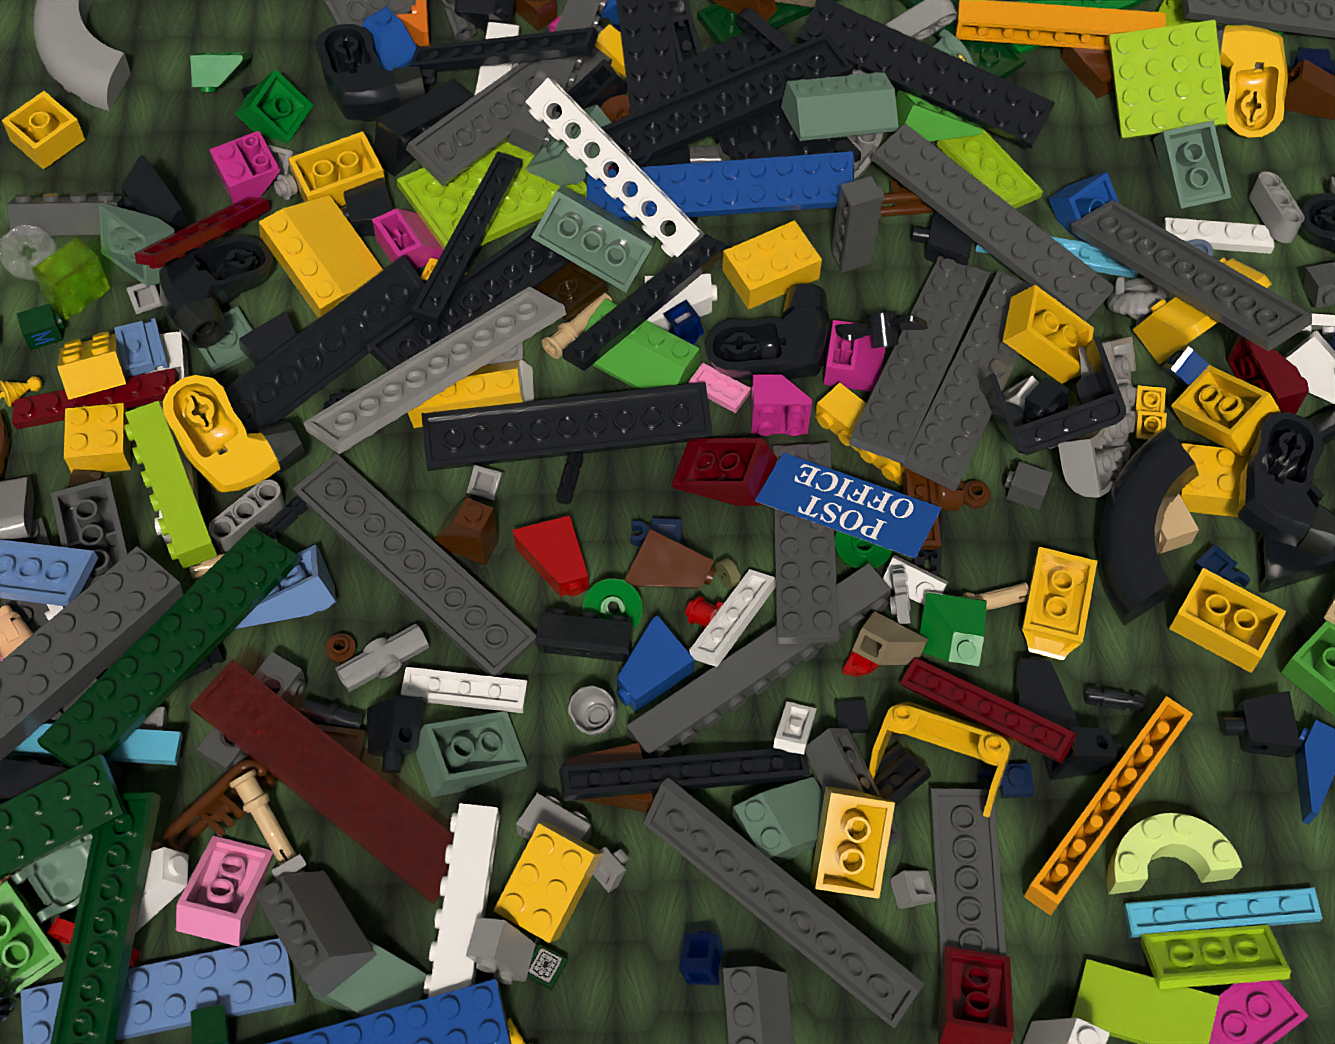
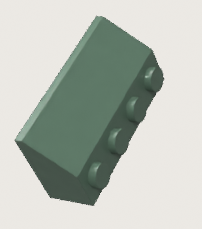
M885 72L787 81L781 108L799 141L898 130L895 89Z
M561 185L556 191L531 237L624 292H627L656 241L655 238H652L564 185Z

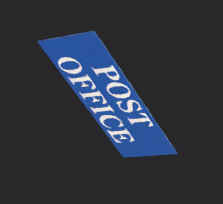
M784 452L755 499L756 502L912 558L917 557L942 507Z

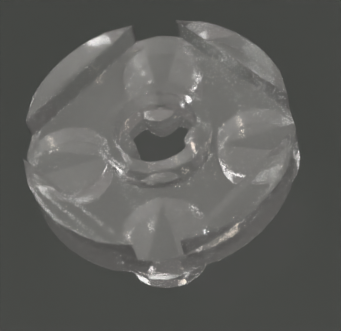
M17 226L0 240V259L3 266L12 275L23 280L34 281L44 278L51 272V268L54 266L55 261H57L58 249L54 239L38 226ZM26 246L36 249V252L32 254L31 260H28L26 256H22Z

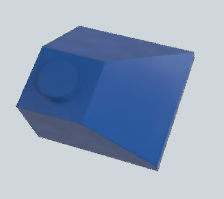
M387 7L366 18L362 27H365L372 34L373 50L378 57L381 68L392 70V68L405 67L410 64L417 47L402 21Z
M1107 172L1067 185L1048 198L1057 221L1081 242L1086 241L1072 233L1071 224L1111 200L1119 203Z

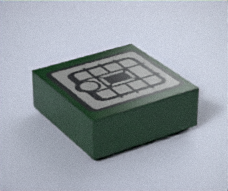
M538 944L532 956L527 978L552 991L568 960Z

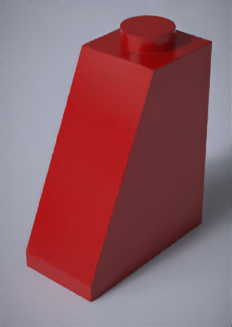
M570 515L512 530L515 549L560 597L566 595L577 596L589 590L588 573Z

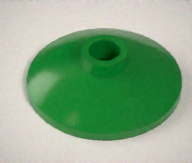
M839 531L836 532V553L845 564L852 568L861 569L869 563L876 569L885 564L892 554V550ZM858 546H866L868 550H861Z
M608 578L597 582L589 589L583 601V612L598 614V619L610 620V616L613 615L624 616L628 618V622H633L635 629L642 617L643 604L638 591L630 583L617 578ZM612 601L617 602L619 605V610L616 612L608 608V604Z

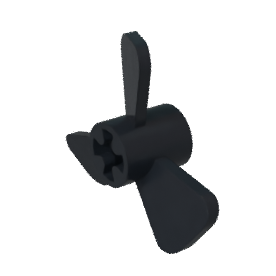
M895 311L868 314V323L839 324L835 326L836 334L844 340H856L870 335L871 348L898 345V330L928 329L925 320L910 315L902 317L899 315L896 317Z

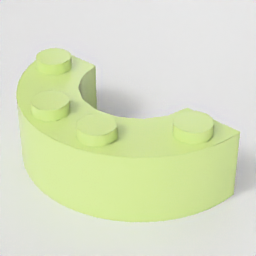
M1179 813L1158 814L1134 825L1119 843L1108 865L1106 877L1108 895L1139 891L1148 879L1147 866L1149 862L1162 856L1175 857L1186 862L1196 871L1201 883L1233 879L1242 868V864L1237 852L1228 839L1207 822Z

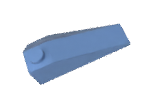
M316 544L297 553L300 563L235 629L308 616L317 611L326 610L336 602L334 583Z

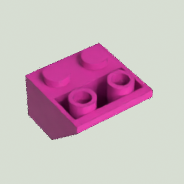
M260 131L209 149L215 170L233 204L246 197L260 198L280 172Z
M396 208L372 219L376 241L391 263L401 255H404L414 270L426 266L430 258H440L443 248L417 213Z
M833 320L823 385L836 386L838 383H841L849 389L873 392L882 374L885 347L871 348L870 335L856 340L842 339L836 334L835 326L858 323Z
M753 375L750 401L751 434L770 436L772 434H788L790 436L808 434L812 399L783 375Z

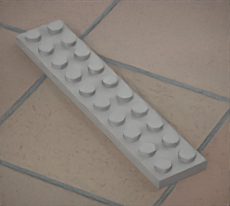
M529 286L304 421L306 431L338 454L349 450L361 440L373 435L387 424L396 421L400 416L420 406L436 394L443 392L457 381L466 378L470 373L487 365L501 354L510 351L514 346L531 338L535 333L552 325L555 321L566 315L565 307L563 304Z

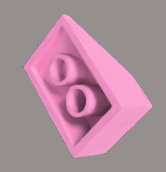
M212 836L187 887L177 902L176 931L239 947L251 923L258 903L255 895L262 891L274 856L272 850Z

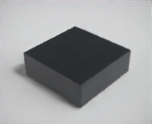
M866 700L835 702L834 709L837 728H848L850 734L868 733L869 724Z

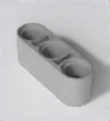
M924 0L886 25L922 41L953 22L958 15L951 0Z
M1261 172L1249 194V199L1271 236L1279 242L1291 243L1304 221V215L1281 178L1272 172Z
M29 477L0 481V540L9 541L31 536L34 490Z
M274 480L259 482L211 521L208 531L216 550L226 553L252 527L260 530L285 507V500L277 482ZM274 496L271 500H265L268 497ZM251 514L249 518H243L244 516ZM223 533H229L225 537H220Z

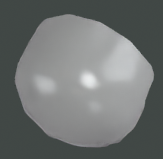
M590 685L580 688L571 696L568 714L580 732L590 736H597L606 733L614 725L617 708L615 701L606 690Z

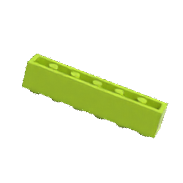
M156 401L125 412L129 423L125 424L124 428L129 441L135 440L137 447L132 448L138 465L143 463L146 470L141 471V475L146 488L152 487L154 494L149 495L155 512L161 511L163 518L158 519V523L163 535H169L172 542L166 545L172 560L179 559L182 568L185 569L218 557L170 427L163 415L160 402Z

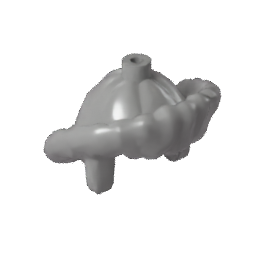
M1123 276L1117 278L1115 290L1107 299V306L1114 313L1127 314L1132 319H1135L1137 326L1153 313L1150 309L1162 299H1165L1168 303L1176 295L1146 277L1133 278L1125 282Z

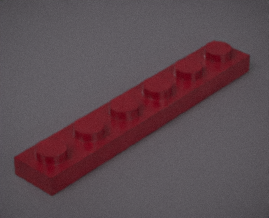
M246 197L135 252L136 263L149 265L152 269L164 267L166 262L171 259L184 257L187 251L205 246V242L211 239L223 237V233L242 227V223L258 219L260 214L270 210L268 199Z
M175 368L127 377L126 384L69 400L65 390L16 399L13 402L12 425L18 430L64 421L65 408L124 403L126 408H131L156 401L161 402L169 388L179 381L180 374Z
M917 658L913 659L900 682L903 688L1061 764L1077 737L1075 732Z

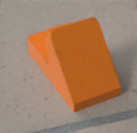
M416 0V5H411L412 13L398 14L397 17L404 24L414 43L420 47L430 46L427 0Z

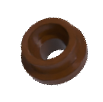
M970 481L965 484V488H962L965 491L964 503L970 508H981L990 500V489L981 481ZM972 491L979 492L981 495H974Z
M336 634L329 638L325 645L326 655L335 663H345L355 655V641L347 634ZM340 644L346 645L342 650L335 649Z

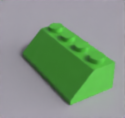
M604 299L590 317L585 331L618 305ZM646 320L592 366L637 390L684 385L688 383L699 368L700 348Z

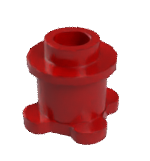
M702 596L697 597L695 600L692 599L685 611V615L688 616V623L692 625L697 623L704 627V631L724 603L719 601L715 606L705 602V598Z

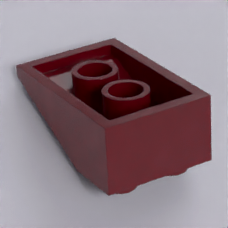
M1238 335L1226 360L1233 375L1270 393L1281 413L1289 412L1296 414L1309 392L1307 380L1301 376L1295 365L1274 349L1266 351L1242 335Z
M703 438L687 443L672 482V487L735 506H761V503L756 502L755 499L773 471L777 457L764 438Z
M945 946L938 1014V1044H1011L1014 1036L1010 957Z

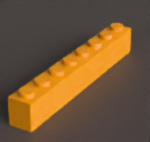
M959 0L955 37L961 40L1110 50L1109 35L1166 27V13L993 0Z
M1165 697L1031 883L1024 895L1026 899L1050 916L1053 914L1185 728L1193 713L1169 697Z

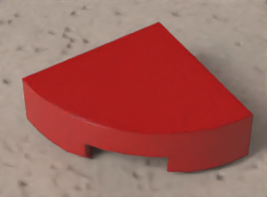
M852 651L842 673L849 676H864L875 671L880 665Z

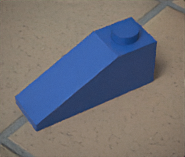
M1315 720L1309 729L1302 728L1299 733L1301 747L1295 756L1302 822L1308 825L1319 813L1335 775V729L1318 720Z

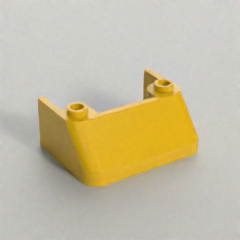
M1225 258L1219 260L1266 288L1272 285L1265 274L1233 258L1229 261ZM1176 296L1168 303L1165 299H1162L1150 309L1153 313L1137 325L1133 331L1160 365L1181 348L1217 324L1218 321Z
M901 702L892 706L886 714L872 750L869 767L872 778L874 779L892 732L905 734L983 760L988 764L997 766L983 813L984 817L989 818L1013 747L1011 739L984 726L915 703Z

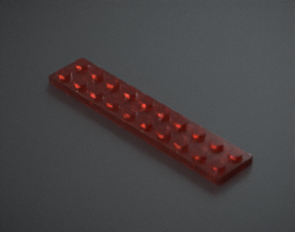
M232 659L191 703L190 709L249 757L265 767L270 774L434 905L441 897L440 886L442 877L448 876L450 864L445 863L446 849L448 844H453L454 835Z

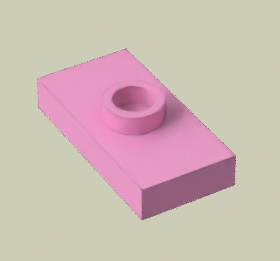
M705 363L701 364L688 382V384L705 382L708 399L734 413H737L751 392L750 387L719 373L716 369Z

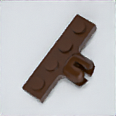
M901 463L904 495L942 507L941 511L957 512L964 505L965 491L958 490V487L965 488L962 479L956 491H953L903 467ZM938 517L920 550H938L941 547Z

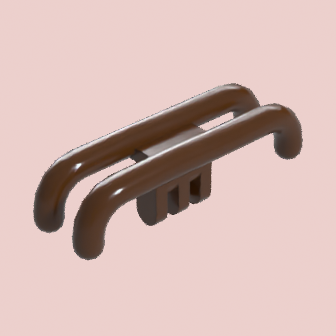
M896 179L890 181L892 193H884V201L882 202V204L894 203V205L882 206L880 210L881 217L937 213L930 205L922 203L923 200L902 183L901 188H898Z
M254 759L240 761L234 765L167 828L163 837V847L185 853L187 846L207 827L222 837L226 832L219 825L221 822H224L231 828L235 825V822L229 817L231 813L239 819L245 815L234 804L240 797L237 790L231 788L225 794L223 792L230 787V782L254 769L257 773L255 778L259 784L268 789L274 787L275 779L267 774V766ZM199 816V819L196 820V821H195L183 834H181V835L179 836V838L176 840L177 836H178L193 820H195V819Z

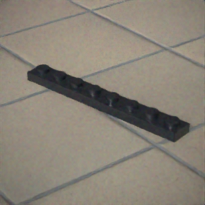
M595 27L422 46L416 48L409 67L438 71L592 54L599 34Z
M497 151L411 309L412 317L438 326L522 168V159Z
M705 234L562 350L563 359L583 371L588 369L723 257V251L727 249V245Z
M771 748L567 765L560 767L559 775L563 800L569 801L657 793L660 785L667 778H670L684 790L803 780L810 776L806 753L803 755Z

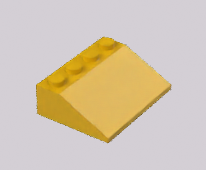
M330 195L283 208L259 221L260 237L271 250L317 318L382 270V267Z

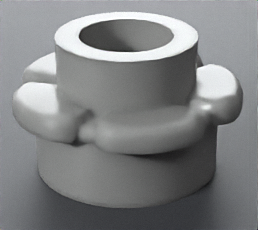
M279 174L277 176V181L274 182L277 195L290 200V197L298 192L294 178L290 174Z

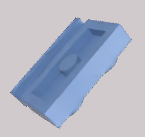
M152 318L151 322L147 323L139 321L114 327L126 377L155 371V368L160 366L168 368L155 318Z

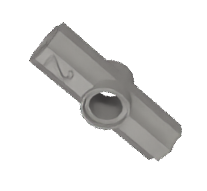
M414 624L389 639L382 637L373 640L364 648L362 654L335 669L346 690L351 692L376 677L386 678L393 675L400 669L403 662L428 649L429 644L419 626Z

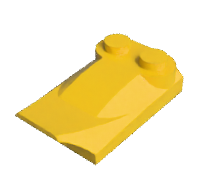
M1043 547L1038 548L1032 567V578L1022 626L1030 653L1064 660L1072 650L1083 643L1097 567L1096 560Z

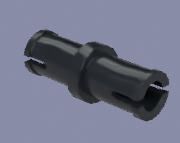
M304 698L299 712V716L302 718L305 717L323 722L328 726L359 730L362 729L365 714L339 708V704L332 703L327 705L309 700L308 698Z

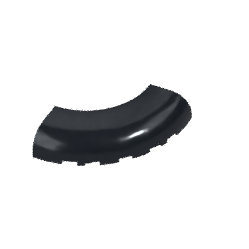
M1166 427L1149 438L1125 464L1112 486L1102 514L1099 532L1101 576L1113 609L1124 626L1175 593L1161 565L1159 556L1160 532L1164 514L1170 502H1173L1180 491L1199 476L1193 459Z

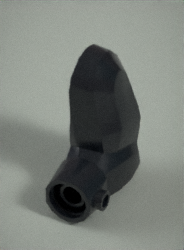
M797 284L787 291L782 319H730L719 323L708 334L705 343L710 364L721 374L750 381L753 380V375H783L788 380L816 376L820 373L825 361L828 343L827 323L829 321V311L825 290L815 284Z

